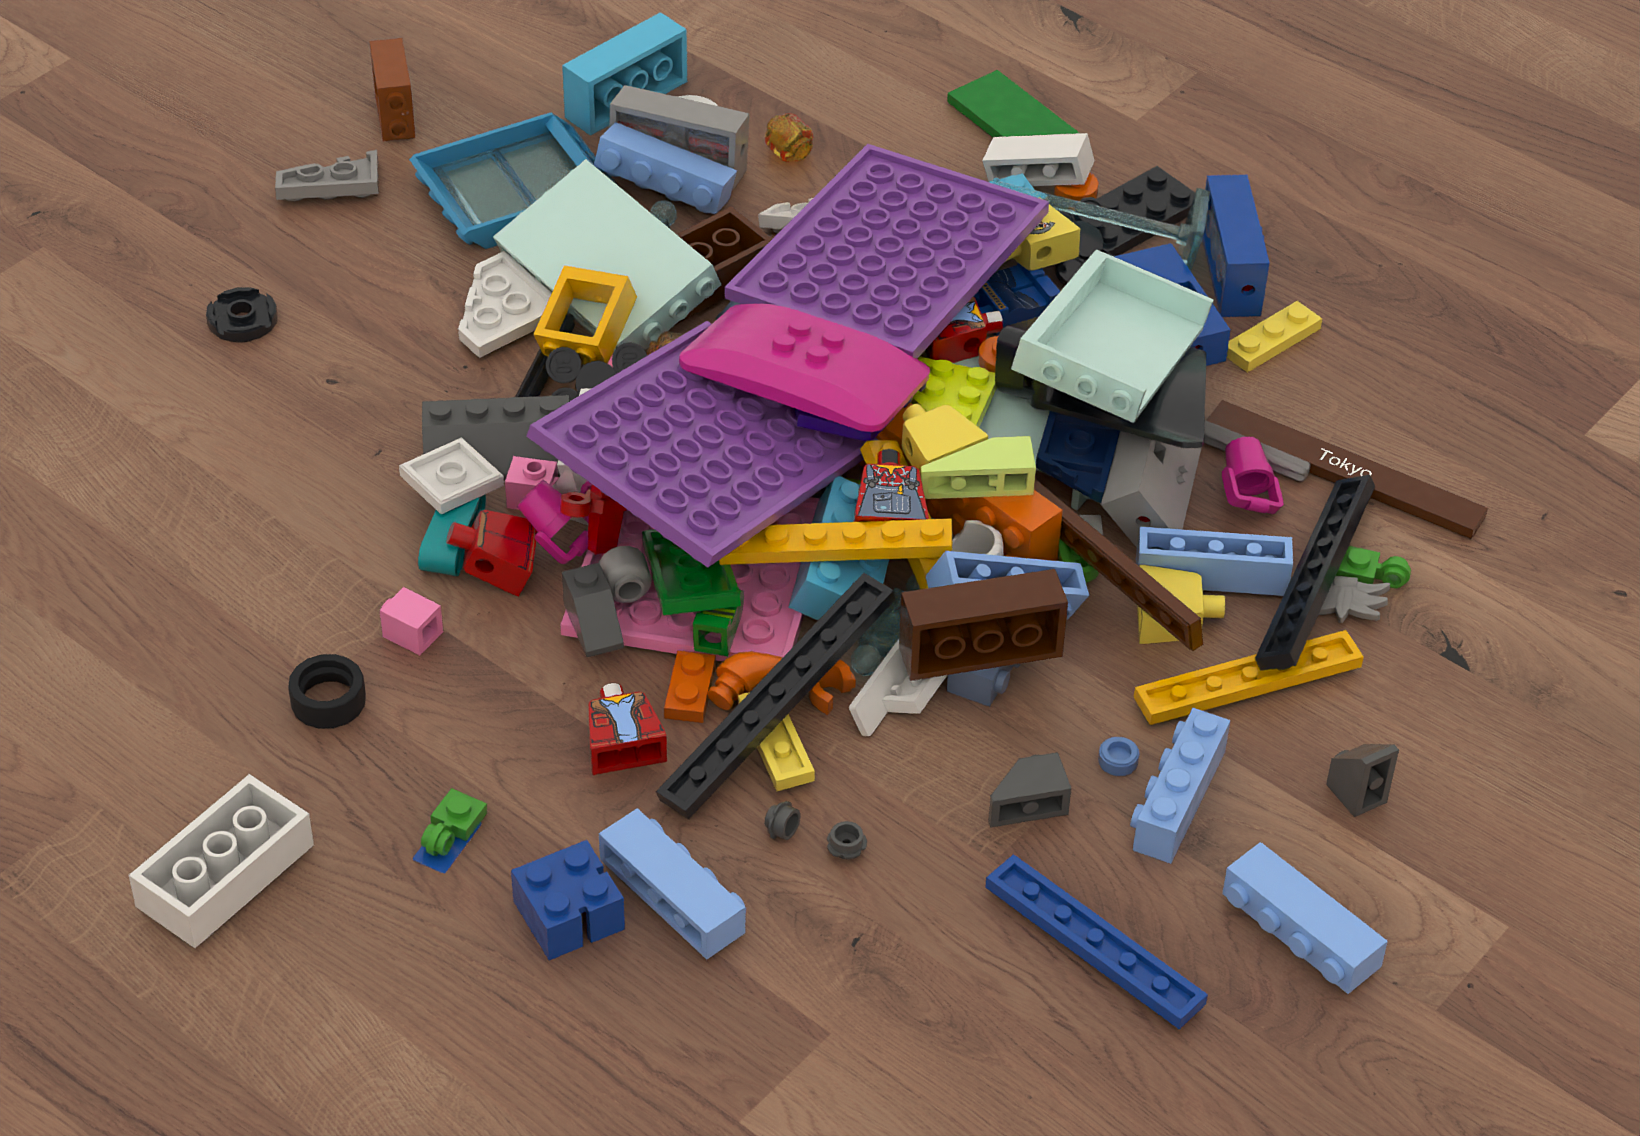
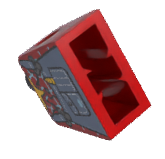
M893 449L882 450L877 454V464L864 465L853 522L929 519L919 469L915 466L900 465V453Z

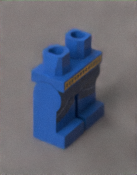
M1017 263L1016 266L996 271L973 297H975L981 313L1000 311L1004 328L1011 324L1039 317L1059 294L1060 290L1048 275H1045L1042 268L1031 271ZM1000 332L993 334L994 336H999Z

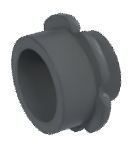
M789 801L772 805L764 821L772 839L777 837L785 840L790 839L799 826L801 814L798 809L792 807V803Z
M843 821L837 823L827 836L829 852L833 856L842 859L857 858L860 856L861 850H865L867 847V839L863 835L862 828L854 822Z

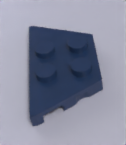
M1050 411L1036 456V468L1090 499L1102 503L1120 430Z

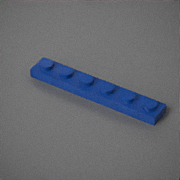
M1013 854L986 877V889L1177 1029H1181L1206 1005L1207 993Z

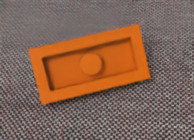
M677 650L664 706L665 719L704 722L709 699L707 692L712 686L716 667V655Z

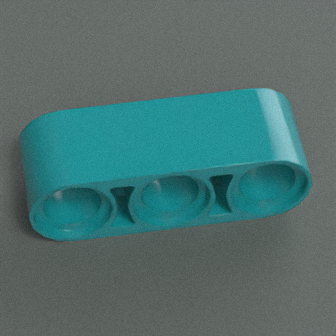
M486 494L443 514L435 510L420 546L418 566L421 571L459 576L463 568L465 549L447 544V535L453 522L472 527L479 512L485 510Z

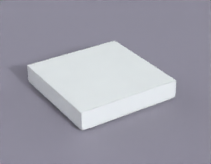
M459 438L399 465L400 476L440 514L504 486L503 475L463 438Z

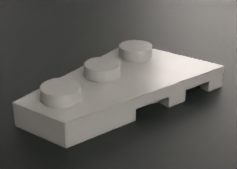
M377 150L366 152V158L351 161L349 156L336 158L337 163L327 167L313 163L276 171V199L299 201L303 198L320 197L321 199H333L337 196L353 195L355 197H367L371 194H379Z

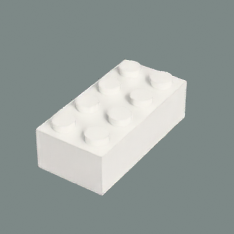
M247 775L129 874L135 907L196 948L314 846L309 813L252 775Z

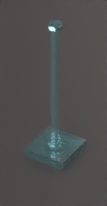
M998 177L993 178V184L1037 198L1040 197L1043 200L1049 201V205L1056 210L1175 239L1176 244H1179L1178 254L1189 270L1192 271L1205 230L1210 191L1196 189L1185 224L1181 223L1180 226L1000 182Z

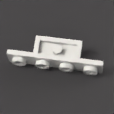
M898 639L849 706V710L861 735L871 736L888 712L920 714L947 675L910 681L899 649Z

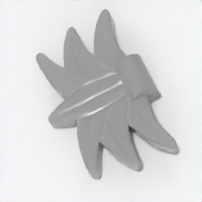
M1335 576L1319 615L1335 613L1339 623H1343L1348 614L1362 619L1378 621L1380 620V613L1375 611V609L1388 605V598L1379 597V595L1390 590V583L1366 584L1358 582L1356 577Z

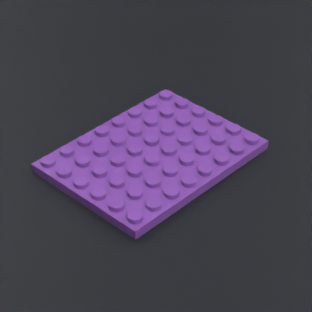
M867 144L725 286V299L739 304H772L795 309L875 336L917 359L1048 214L1049 201Z
M705 321L532 423L526 436L544 451L560 460L573 472L582 476L600 489L602 493L611 497L634 516L643 520L661 533L664 538L672 541L706 567L716 563L830 484L835 478L843 475L863 461L864 458L860 448L866 443V441L799 427L796 423L793 407L682 369L679 365V355L712 325L708 321Z

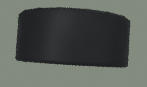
M321 654L308 658L297 665L289 677L288 690L291 708L296 718L305 725L318 729L343 726L358 717L365 706L364 676L359 665L347 657L337 654ZM323 682H339L350 688L340 698L330 701H317L304 695L311 687Z

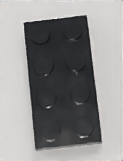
M1158 166L1146 171L1097 198L1105 205L1108 211L1106 223L1098 229L1103 238L1101 252L1110 253L1114 256L1125 253L1200 211L1203 208L1204 198Z

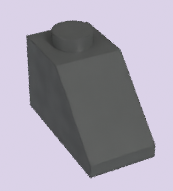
M595 563L563 571L564 606L586 657L624 648L611 588L600 564Z
M1363 744L1350 751H1341L1334 758H1331L1326 785L1354 817L1387 803L1399 749L1394 744Z
M1058 752L1044 755L1037 754L1018 759L990 796L988 818L990 828L1069 814L1072 788Z

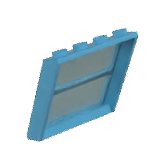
M550 112L413 154L409 160L417 170L415 176L430 188L429 196L436 203L443 206L442 214L458 227L456 234L469 245L475 242L481 247L488 249L497 246L493 238L494 235L585 159L594 165L596 156L572 125ZM599 169L603 174H605L609 179H611L615 184H617L610 175L606 174L604 170Z

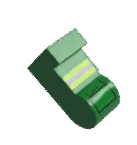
M739 589L741 606L697 612L693 621L694 651L728 657L743 611V590ZM712 632L720 633L721 642L711 643L705 637Z

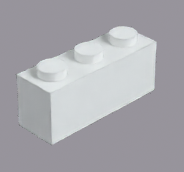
M1088 133L993 137L982 161L988 182L1023 173L1032 186L1085 184L1095 160Z

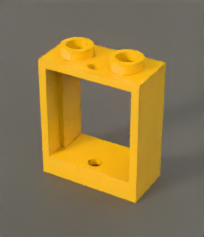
M564 265L533 334L543 355L548 357L553 350L560 347H568L580 355L584 365L593 361L608 363L637 299L629 277ZM573 298L607 304L593 337L559 331Z

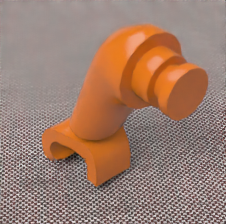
M749 651L738 652L726 658L716 669L718 679L715 682L716 687L712 686L707 692L709 699L719 708L730 710L734 704L733 700H738V695L751 692L783 657ZM839 659L809 691L811 703L824 714L829 715L832 711L833 696L824 691L823 688L833 687L841 691V693L851 692V689L855 688L856 679L850 671V667Z

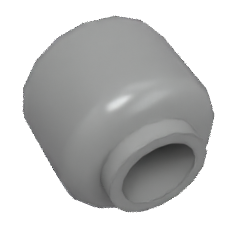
M619 546L606 552L600 559L599 564L611 588L614 601L631 603L647 593L651 586L652 577L644 554L637 548Z

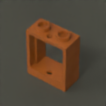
M402 38L369 41L374 92L382 140L392 141L416 138L411 83Z

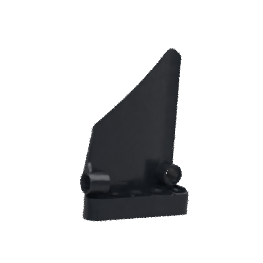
M1038 317L1008 325L1000 332L996 345L995 384L999 391L1031 400L1030 405L1036 409L1053 411L1176 447L1201 448L1203 446L1206 394L1205 351L1190 346L1133 423L1011 369L1021 337Z

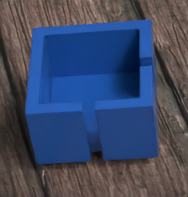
M587 840L511 870L513 902L548 960L583 947L581 913L585 911L587 938L590 943L625 929L624 897L608 872H604L603 864Z

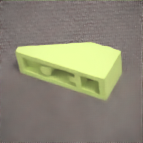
M992 437L921 466L920 477L925 499L1033 495L1036 465L1031 437Z

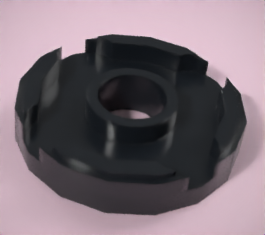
M237 287L226 290L217 295L218 300L214 301L213 304L211 301L207 306L206 319L210 331L218 338L230 342H249L259 339L271 332L277 323V306L272 296L267 293L266 296L259 294V289L251 287ZM245 312L248 313V314L242 315V316L236 315V314H238V313H245Z

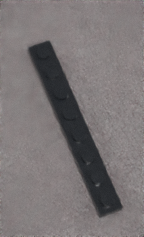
M1370 475L1342 479L1335 482L1255 657L1260 671L1270 669L1284 670L1296 666L1375 488Z
M863 573L656 791L659 800L689 820L896 600L894 590Z

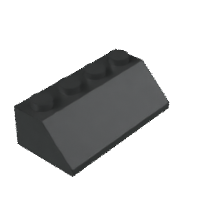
M569 395L423 401V454L463 438L503 475L504 480H506L513 456L558 463L557 458L544 451L526 436L532 423L568 403Z

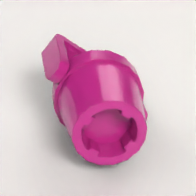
M1241 437L1228 443L1225 447L1226 467L1222 470V480L1227 501L1230 505L1245 510L1275 514L1283 506L1284 502L1278 478L1274 476L1273 469L1268 463L1260 441L1254 437ZM1268 491L1270 500L1254 497L1253 495Z
M542 480L517 505V508L537 530L538 533L535 535V540L560 564H567L575 556L580 557L588 549V530H584L569 546L570 550L567 553L551 540L572 517L560 512L561 495L563 494L545 480ZM589 515L582 517L588 523Z

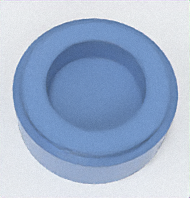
M1112 737L1101 744L1098 762L1100 767L1108 774L1125 776L1134 772L1138 766L1139 749L1133 741L1124 737Z

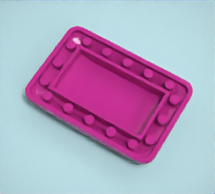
M738 304L730 307L679 355L680 367L688 372L865 432H875L883 429L928 381L930 369L925 363L884 340L795 309L772 304Z

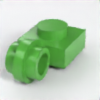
M1349 546L1336 576L1356 577L1358 582L1373 584L1375 578L1382 580L1383 583H1390V588H1400L1409 581L1411 568L1402 557L1393 556L1381 564L1379 563L1380 552Z
M451 788L431 814V824L427 826L422 835L421 846L425 847L426 852L433 856H438V854L447 855L452 848L455 837L464 841L468 840L486 816L487 803Z

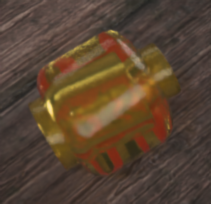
M784 113L773 117L768 122L765 132V143L781 160L797 162L806 158L811 152L814 135L811 128L797 115Z

